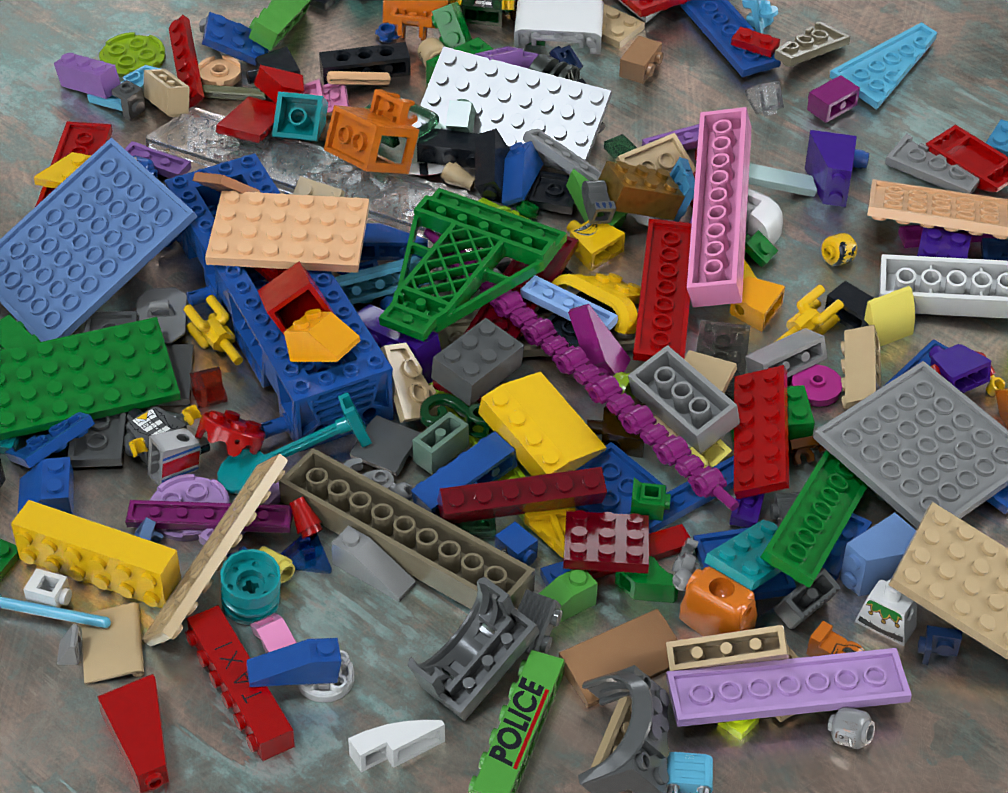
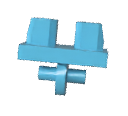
M742 0L743 7L752 11V13L750 12L746 16V21L755 28L756 32L763 33V29L774 22L773 17L778 15V7L771 6L770 1Z

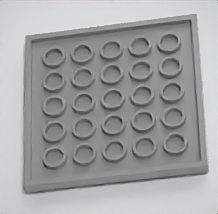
M924 361L815 430L813 438L916 528H918L927 508L932 502L961 519L1008 486V430Z

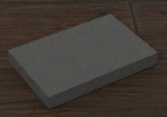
M166 345L181 400L155 406L190 405L194 345Z

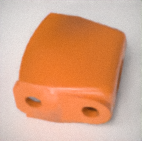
M708 566L703 570L697 569L688 580L685 596L680 605L679 619L703 637L755 629L757 610L754 593L712 567Z

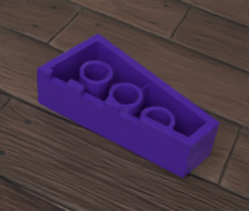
M369 304L358 311V315L380 348L385 345L407 343L422 367V375L428 385L433 382L431 378L433 357L442 351L437 333L431 332L423 342L381 326L379 324V317L385 311Z

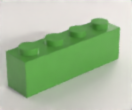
M272 0L268 8H263L259 17H255L249 26L251 32L248 38L272 51L306 15L312 0Z

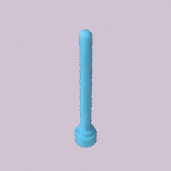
M0 594V608L101 628H108L111 625L110 618L6 598Z

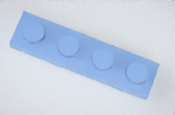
M536 275L520 289V295L523 298L571 321L568 314L570 309L590 304L609 331L618 323V315Z

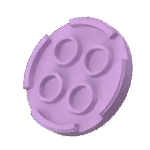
M183 474L168 479L157 487V491L150 499V501L230 503L227 490L220 482L215 479L195 477V474ZM155 529L164 537L176 541L199 540V535L204 531Z

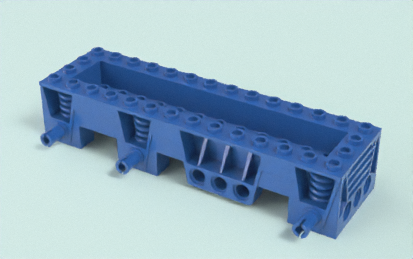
M255 153L164 180L165 186L198 216L170 242L177 241L180 243L188 259L198 257L204 268L206 287L186 292L188 303L194 307L205 303L209 295H214L229 313L230 318H232L236 341L262 387L272 385L278 396L280 417L260 423L261 429L265 433V439L287 432L292 440L296 441L334 424L335 420L344 416L338 396L347 392L366 427L376 415L390 421L394 420L393 368L331 271L306 270L318 286L334 314L360 336L361 341L338 362H290L285 336L267 314L258 290L268 284L269 281L265 282V278L253 267L206 265L205 256L221 192L192 181L194 174L197 172L221 174L256 188L261 193L280 194V191ZM351 430L343 435L339 433L302 451L351 435L353 432Z

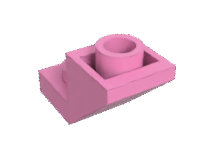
M277 613L250 624L253 634L261 640L266 653L297 643L284 619Z

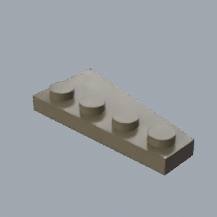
M818 21L815 23L814 28H807L804 35L798 34L795 36V41H788L776 49L774 58L781 61L785 66H795V64L808 61L816 56L824 55L827 52L849 45L850 36Z

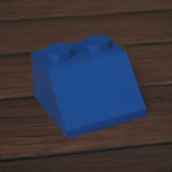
M70 457L42 459L20 478L18 513L27 501L31 500L73 515L75 478Z

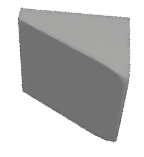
M72 624L60 641L57 658L58 665H78V662H80L82 638L77 624Z

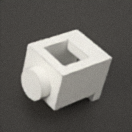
M37 568L23 589L27 602L58 608L62 605L67 606L72 597V590L69 587L67 576Z

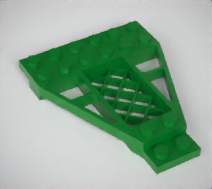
M438 188L432 196L425 195L414 208V217L398 286L394 292L392 302L380 315L379 324L424 342L432 331L440 332L542 272L567 241V233ZM419 227H425L442 233L441 237L431 248L415 243ZM469 248L472 249V251H470V252H465V253H461V254H460V252H459L460 250H464V249H469ZM446 253H455V255L443 257ZM415 254L423 257L408 275L412 255ZM505 257L529 265L510 277L493 271ZM476 260L477 262L473 264L464 265V262ZM459 263V267L447 269L446 267L448 265ZM442 267L441 271L430 273L432 269ZM461 275L464 276L463 279H458V280H454V281H452V279H451L452 277H456V276H461ZM447 280L445 283L434 284V281ZM489 281L496 284L471 299L483 282ZM420 284H430V286L417 288ZM446 291H451V293H452V294L445 295V296H440V297H439V295H438V293H442V292H446Z

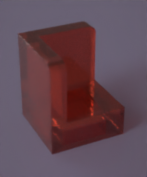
M220 367L189 373L191 389L198 409L228 401Z

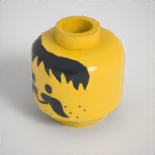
M847 233L831 235L824 239L822 243V256L831 266L850 263L857 255V243Z

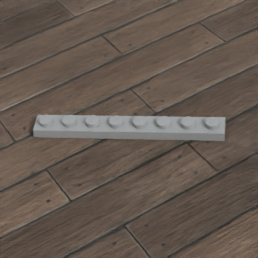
M539 128L525 131L522 140L525 142L532 141L536 151L544 154L550 162L560 165L566 173L571 174V171L575 169L589 181L599 179L601 175L600 170ZM630 214L633 217H635V220L638 223L648 226L649 218L667 220L637 214Z

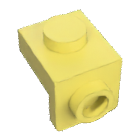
M721 439L702 454L698 453L693 447L690 448L692 450L691 455L698 456L705 463L704 468L707 466L712 468L734 456V452Z

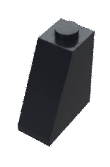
M497 128L477 134L475 146V188L482 198L492 202L502 200L504 163L510 151Z

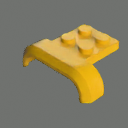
M596 273V276L563 274L551 282L565 290L571 286L609 305L618 315L615 331L622 334H635L638 318L635 305L639 304L641 286L634 283L627 284L622 281L623 278L614 273H609L608 275Z

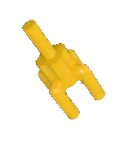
M818 284L797 302L796 306L799 312L787 321L786 327L788 331L776 341L804 328L824 335L840 321L836 313L844 307L843 302L837 299L823 312L819 313L817 309L821 307V302L817 298L825 292V288Z
M209 295L206 298V302L214 311V313L208 316L207 321L202 319L191 304L186 305L183 311L192 321L187 324L186 329L202 349H207L211 346L213 350L226 352L235 365L241 364L243 357L232 345L235 342V336L226 325L230 315L214 295Z

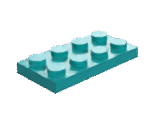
M763 519L708 552L704 563L753 591L782 572L760 558L778 526L773 522Z

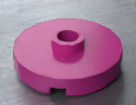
M815 364L794 374L792 377L791 386H805L811 406H829L835 403L841 395V377L835 370L827 366Z

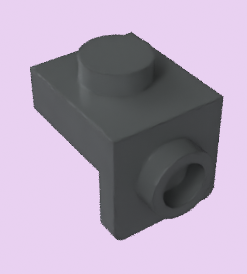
M126 80L112 89V95L121 99L124 118L132 120L146 110L143 88Z

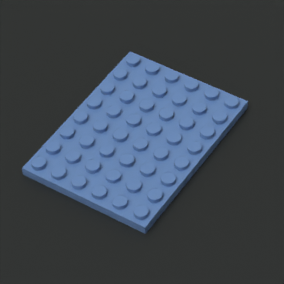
M111 137L0 239V303L18 321L24 324L26 330L31 335L35 334L40 342L70 336L198 216Z

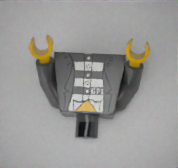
M191 405L185 408L181 414L164 411L159 407H152L144 413L137 408L132 409L127 415V421L129 422L126 424L127 434L124 437L125 453L130 457H137L139 455L148 467L149 436L182 428L187 429V425L191 426L194 424L195 419L201 418L202 415L196 405Z

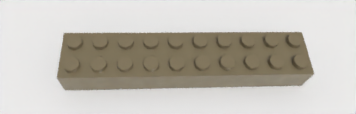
M314 448L304 455L279 480L280 500L283 504L289 505L290 502L304 496L306 502L322 521V526L338 535L348 526L370 537L409 575L469 609L473 607L477 597V581L483 577H486L508 593L514 608L517 610L525 590L534 592V568Z

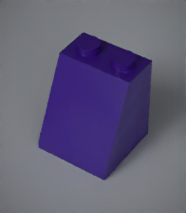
M810 130L805 170L808 175L813 177L817 194L822 204L846 207L857 136Z

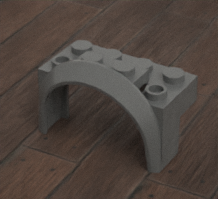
M486 577L480 578L477 581L478 592L473 607L450 640L425 662L417 664L412 657L408 662V667L413 672L421 688L464 722L540 634L537 624L514 608L509 594ZM485 623L488 627L494 630L495 633H491L489 630L483 627L482 624Z
M635 665L584 681L582 688L588 689L599 698V704L602 706L625 696H631L632 714L627 731L618 747L603 762L579 774L580 785L590 793H620L626 790H631L633 793H667V783L669 781L667 772V757L669 756L668 705L670 700L666 690L662 689Z

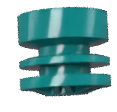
M256 549L241 550L232 554L223 563L220 571L221 602L226 615L236 623L250 625L276 613L280 605L281 587L280 567L276 560L266 552Z

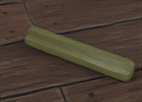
M202 85L204 98L244 101L250 96L262 100L267 99V95L258 88Z

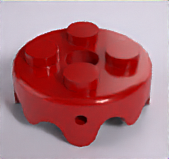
M213 410L205 412L201 416L195 434L196 439H201L203 434L207 432L210 443L225 442L227 452L232 457L238 456L243 448L248 445L250 446V453L255 455L261 450L265 439V433L261 429V424L241 419L240 414L231 410H225V413Z

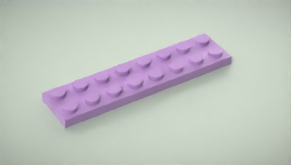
M897 648L668 671L666 674L677 727L839 710L842 707L860 708L910 702L912 696Z

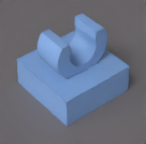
M147 517L134 533V536L158 544L163 539L161 533L153 531L156 522Z

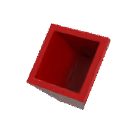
M300 261L258 290L267 314L283 334L293 325V322L302 318L308 310L320 309L321 312H332L334 314L318 286Z

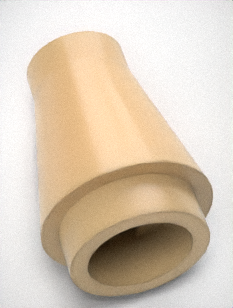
M448 162L441 174V178L445 180V183L470 191L474 189L475 177L456 162Z

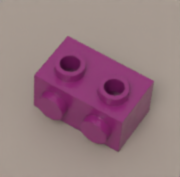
M840 75L809 92L807 110L827 123L857 106L860 87Z

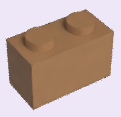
M638 36L620 58L619 77L643 84L648 77L653 75L655 67L662 63L664 53L661 52L662 43Z

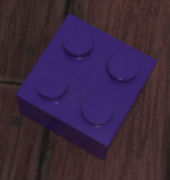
M923 227L917 256L967 259L972 236Z

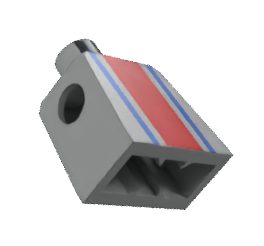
M186 428L149 436L147 474L159 486L175 476L197 472L199 469V456L210 451L208 439L206 437L196 439Z

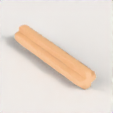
M329 71L327 73V82L331 85L388 86L391 80L387 72Z

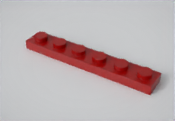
M182 15L177 20H174L168 29L177 78L190 87V111L204 98L190 20L185 15Z

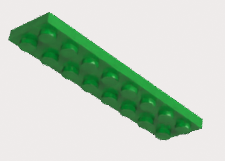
M825 450L760 558L768 562L772 567L789 575L796 582L810 588L868 485L828 450Z

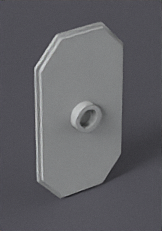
M176 287L149 289L137 298V321L157 317L165 345L173 344L185 334L186 313L183 309L187 305L186 294Z

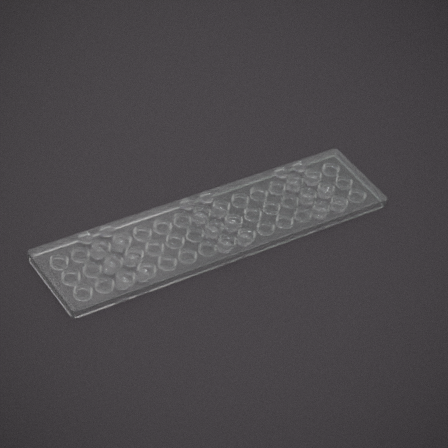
M197 107L189 108L188 114H181L180 117H175L146 136V147L207 167L255 153L278 190L293 194L300 176L336 187L345 192L344 197L369 199L370 207L367 219L406 232L411 230L414 208L425 195L432 196L438 188L475 201L481 199V197L468 194L465 190H456L447 187L443 183L430 182L408 174L364 171L325 151L323 147L301 140L272 137L273 131L260 143L218 134L216 132V125L226 116ZM419 227L417 235L425 237L423 233L426 228ZM471 248L465 249L468 252L472 251Z

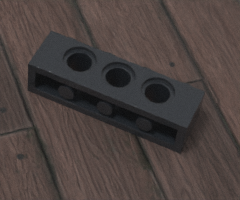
M406 42L319 52L320 72L324 85L328 84L327 73L329 71L387 72L391 78L411 75L410 55Z

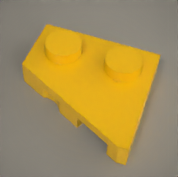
M70 153L35 175V185L56 189L91 156L81 153Z
M575 508L525 513L524 523L561 558H564L566 511H576Z

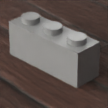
M807 328L745 356L748 373L784 365L787 371V378L828 359L824 336Z

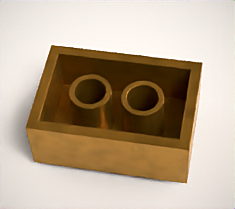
M606 161L598 179L605 181L610 201H614L616 211L674 221L685 198L679 186L671 178L670 173L662 168H657L656 170L643 165H628L622 161Z

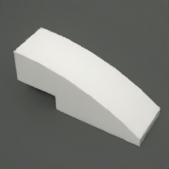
M413 720L369 729L348 738L349 755L361 773L387 759L394 768L445 742V724L442 720Z

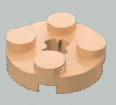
M222 55V59H215V56H211L202 60L198 65L202 85L233 86L242 80L240 63L231 56Z

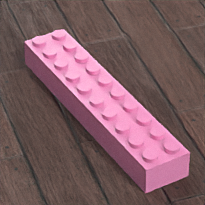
M747 107L700 112L687 290L692 307L742 303L752 128Z

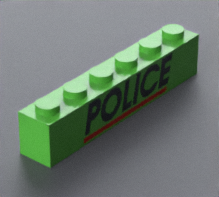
M531 650L528 659L522 660L518 671L520 678L517 683L513 682L508 696L510 699L508 706L503 705L499 715L500 725L498 729L493 728L491 732L489 751L482 753L479 761L480 772L478 776L473 775L468 793H517L563 680L565 659Z

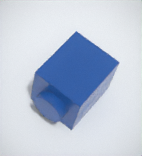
M513 522L495 535V548L530 566L537 558L538 540L517 522Z

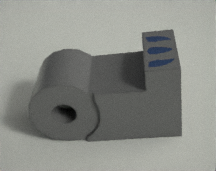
M584 181L582 183V197L589 223H611L616 206L614 201H610L605 181ZM598 212H603L604 216L596 217Z

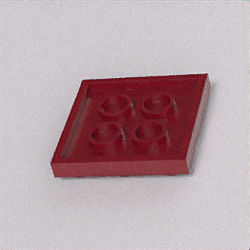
M582 510L566 511L563 569L648 573L649 515L637 513L614 514L612 512L596 513Z

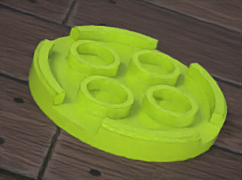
M135 32L123 33L110 38L99 52L100 61L114 64L118 76L122 78L144 65L160 68L166 58L165 47L161 40L153 35H135Z

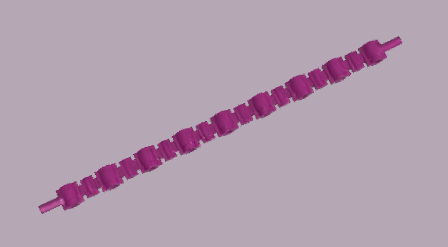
M428 228L424 230V236L433 244L440 238L433 230ZM460 250L459 252L460 254L465 253L466 250ZM446 253L443 255V257L455 255V253ZM476 260L464 262V265L473 264L477 262ZM459 263L450 265V267H459ZM486 281L482 283L478 290L480 289L481 294L496 284ZM509 290L490 302L499 317H510V321L514 326L521 328V332L530 345H541V349L544 350L545 354L550 357L552 356V360L556 363L561 373H568L569 375L573 373L576 381L583 386L585 385V390L588 391L593 402L606 403L609 411L616 416L618 415V419L628 433H634L635 435L640 433V438L643 439L645 444L649 446L654 445L652 450L656 453L658 460L662 464H669L670 466L676 464L675 469L681 476L685 478L690 476L688 482L691 484L696 495L699 497L704 496L705 498L709 496L717 497L731 511L738 508L739 502L723 489L727 486V481L724 480L723 474L719 469L711 468L710 466L704 468L705 463L698 456L691 455L692 450L688 448L684 438L681 436L676 437L674 434L669 436V432L663 425L656 424L657 419L653 417L652 411L646 405L641 406L637 404L634 406L635 401L632 400L631 396L623 393V389L619 387L615 377L612 375L607 376L606 374L601 376V371L597 366L592 363L590 364V360L586 357L581 347H574L573 345L569 347V343L564 337L558 335L549 319H543L542 317L537 319V314L529 307L526 308V303L523 302L519 292Z

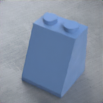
M893 513L846 544L840 580L845 587L851 589L858 596H864L871 593L879 580H890L916 530L898 514Z

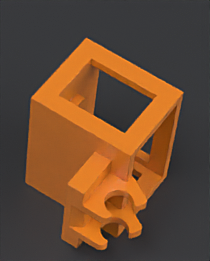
M383 0V23L398 25V36L402 39H405L406 26L419 27V38L423 41L427 37V29L435 28L431 18L433 16L432 11L451 3H448L449 0Z
M375 89L371 108L334 105L324 150L364 171L409 174L420 130L411 126L418 121L417 116L413 114L408 118L409 108L414 106L415 102L410 99H400V95L397 93ZM382 135L407 138L401 163H395L378 154Z

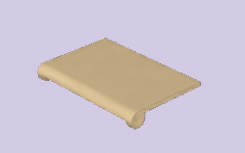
M133 602L90 612L89 614L110 618L111 625L108 628L81 624L84 684L132 674L134 677H142L144 675L139 604Z

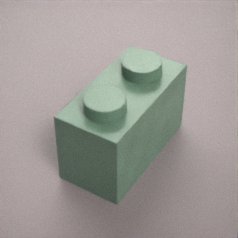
M449 411L412 440L413 462L433 475L439 468L469 447V424Z

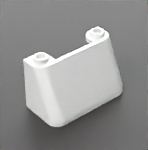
M518 0L514 28V47L525 51L528 43L532 42V46H536V41L579 43V48H584V45L589 47L590 54L601 55L603 1Z

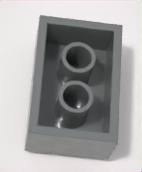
M485 318L433 357L431 378L468 406H471L480 398V395L481 397L521 367L524 344Z

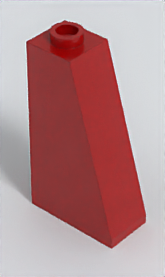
M154 674L97 696L101 715L140 793L157 789L162 784L169 782L159 695Z

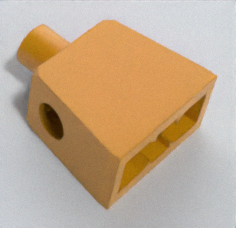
M750 276L746 277L743 280L742 303L730 304V314L762 332L783 305L785 286Z

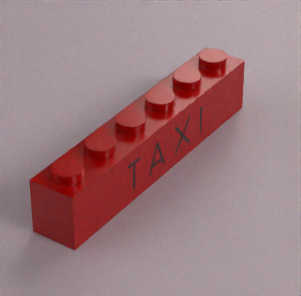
M219 605L188 617V630L185 631L187 641L191 647L196 646L198 650L197 657L203 668L207 666L210 670L209 677L214 688L219 687L221 689V698L227 709L232 708L235 713L233 718L239 731L244 730L246 732V741L251 752L257 751L261 760L265 761L295 747L293 728L267 686L249 687L246 661L251 658Z

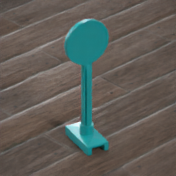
M347 392L338 396L344 416L335 420L334 424L265 455L260 451L254 455L250 453V449H243L236 457L228 456L219 467L217 480L225 487L227 492L238 494L255 467L278 454L286 458L339 433L343 435L351 430L362 448L372 444L366 432V426Z

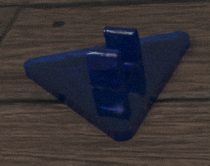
M318 534L307 538L300 536L280 553L292 560L295 570L330 574L332 572Z

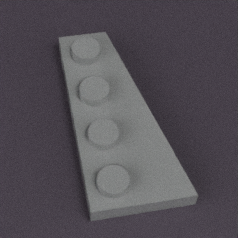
M908 134L886 156V165L949 191L972 194L979 185V178L958 165H950L946 161L947 158L941 154L937 156L928 151V146L923 143L916 144L912 141L913 137Z

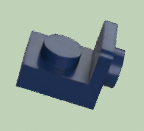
M570 45L563 48L557 46L549 52L551 57L559 60V63L564 61L569 65L572 64L578 67L579 71L583 68L582 63Z
M927 625L925 636H919L917 653L922 654V664L928 665L931 653L943 656H957L962 641V631Z

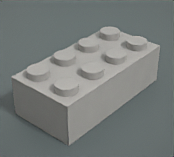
M668 345L628 375L632 394L643 404H646L655 415L679 436L684 438L700 454L740 424L737 404Z

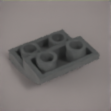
M376 415L366 427V432L372 444L362 448L357 440L349 455L352 459L361 458L363 463L377 469L387 470L392 475L398 477L407 458L413 457L412 440L421 433Z

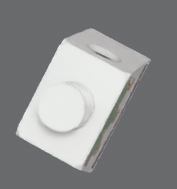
M879 580L867 597L855 622L904 646L917 626V603L889 586L890 580Z

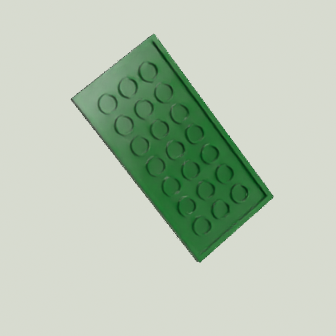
M157 317L0 351V440L49 430L52 426L78 412L88 414L92 419L128 412L134 408L142 409L181 400L180 391Z

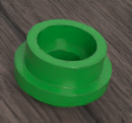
M524 200L516 207L519 215L530 220L532 218L537 219L539 216L537 213L539 207L529 201Z

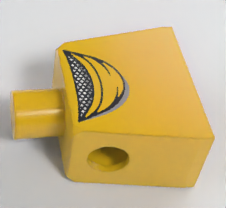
M572 220L567 226L566 230L570 233V237L578 239V248L574 255L590 271H593L624 251L625 233L607 223L590 224L588 220L581 224L576 220Z

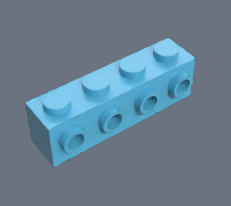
M417 256L411 258L408 275L421 261V258ZM404 259L360 270L358 273L337 276L335 279L351 304L359 302L369 303L374 301V298L381 296H394ZM429 283L420 284L417 288H421L422 285Z

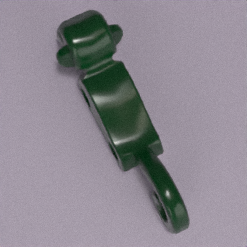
M450 394L432 395L421 404L420 420L426 427H430L447 414L448 410L444 407L447 406L465 418V422L469 424L470 436L482 439L494 432L479 415L480 404H472L469 407L462 400ZM436 406H439L437 408L438 416H431L429 413L430 410ZM479 425L485 430L478 433L473 431L472 428Z

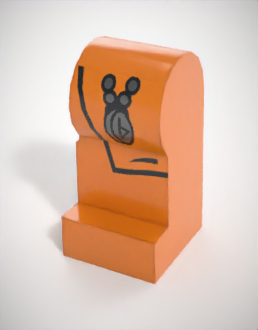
M822 621L810 636L806 654L812 657L865 650L858 643L847 641L846 638L833 632V626Z

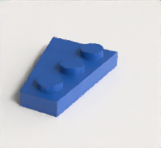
M78 412L52 426L49 429L50 434L38 437L33 436L26 440L27 446L16 452L11 448L5 451V454L9 461L27 468H33L51 453H57L65 449L66 443L72 439L80 438L87 434L88 428L95 423L90 415Z

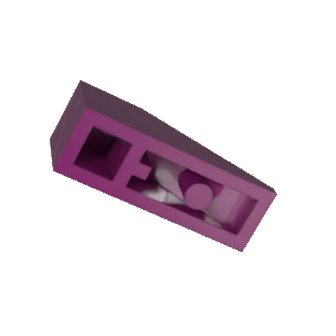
M586 304L570 309L568 314L579 346L584 350L586 357L590 360V364L592 363L601 371V376L604 374L614 376L617 372H625L631 361L630 357L591 305Z

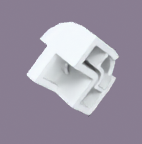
M749 188L746 220L748 234L752 236L759 230L774 245L780 238L783 228V215L780 206L770 197Z

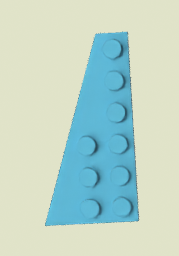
M921 22L832 69L829 78L834 79L842 75L860 87L859 98L877 110L936 40L937 32Z

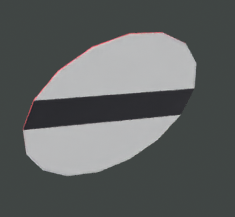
M433 163L411 164L409 174L435 175L442 173L444 167Z

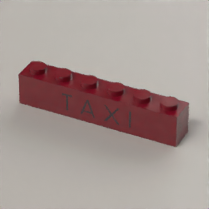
M602 467L440 488L437 501L440 518L454 524L519 515L527 512L599 504L603 502L607 489Z

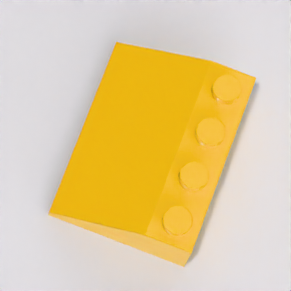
M541 371L504 383L481 397L479 415L493 431L497 432L515 449L516 458L531 476L574 471L607 448Z

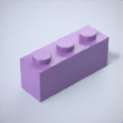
M74 53L63 54L59 60L54 62L62 87L108 99L112 96V89L121 84L114 64Z

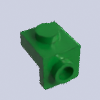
M759 230L752 236L748 233L746 234L745 251L762 268L778 250Z

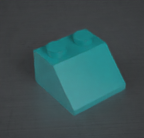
M278 91L272 137L318 142L326 124L327 100L319 95Z

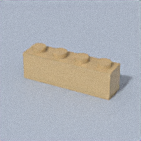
M874 325L844 331V341L841 342L842 354L845 356V359H841L842 371L845 374V377H841L842 388L845 392V395L841 397L844 411L882 388L880 341Z
M783 625L666 642L670 671L789 659Z

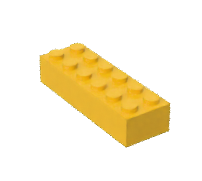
M31 500L27 501L11 522L20 560L27 564H35L46 568L53 573H61L76 581L87 582L99 589L110 590L125 598H133L144 602L148 606L162 609L181 580L176 549Z

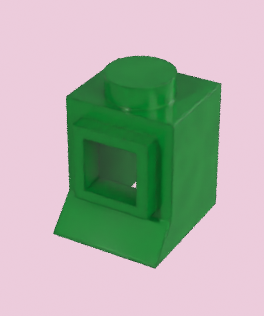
M634 477L630 514L649 515V520L663 521L664 510L670 509L671 494H666V485L641 483Z

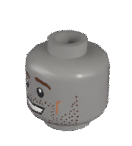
M842 707L836 714L831 715L828 722V730L831 731L832 739L835 743L860 749L872 741L875 723L871 721L870 715L865 711Z

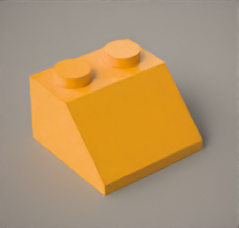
M320 309L306 311L302 318L293 322V325L284 332L290 362H338L361 341L360 336L332 312H321Z

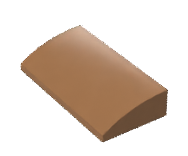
M655 609L559 652V658L565 659L564 676L586 707L589 708L598 704L599 698L588 689L582 688L584 681L617 672L633 665L648 675L650 679L670 670L666 642L677 641V638L660 611Z

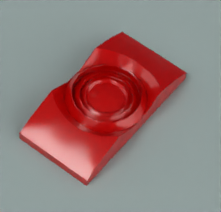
M956 124L926 143V146L929 147L928 151L936 156L941 154L947 158L946 161L950 165H958L979 178L978 189L998 192L1008 185V156Z

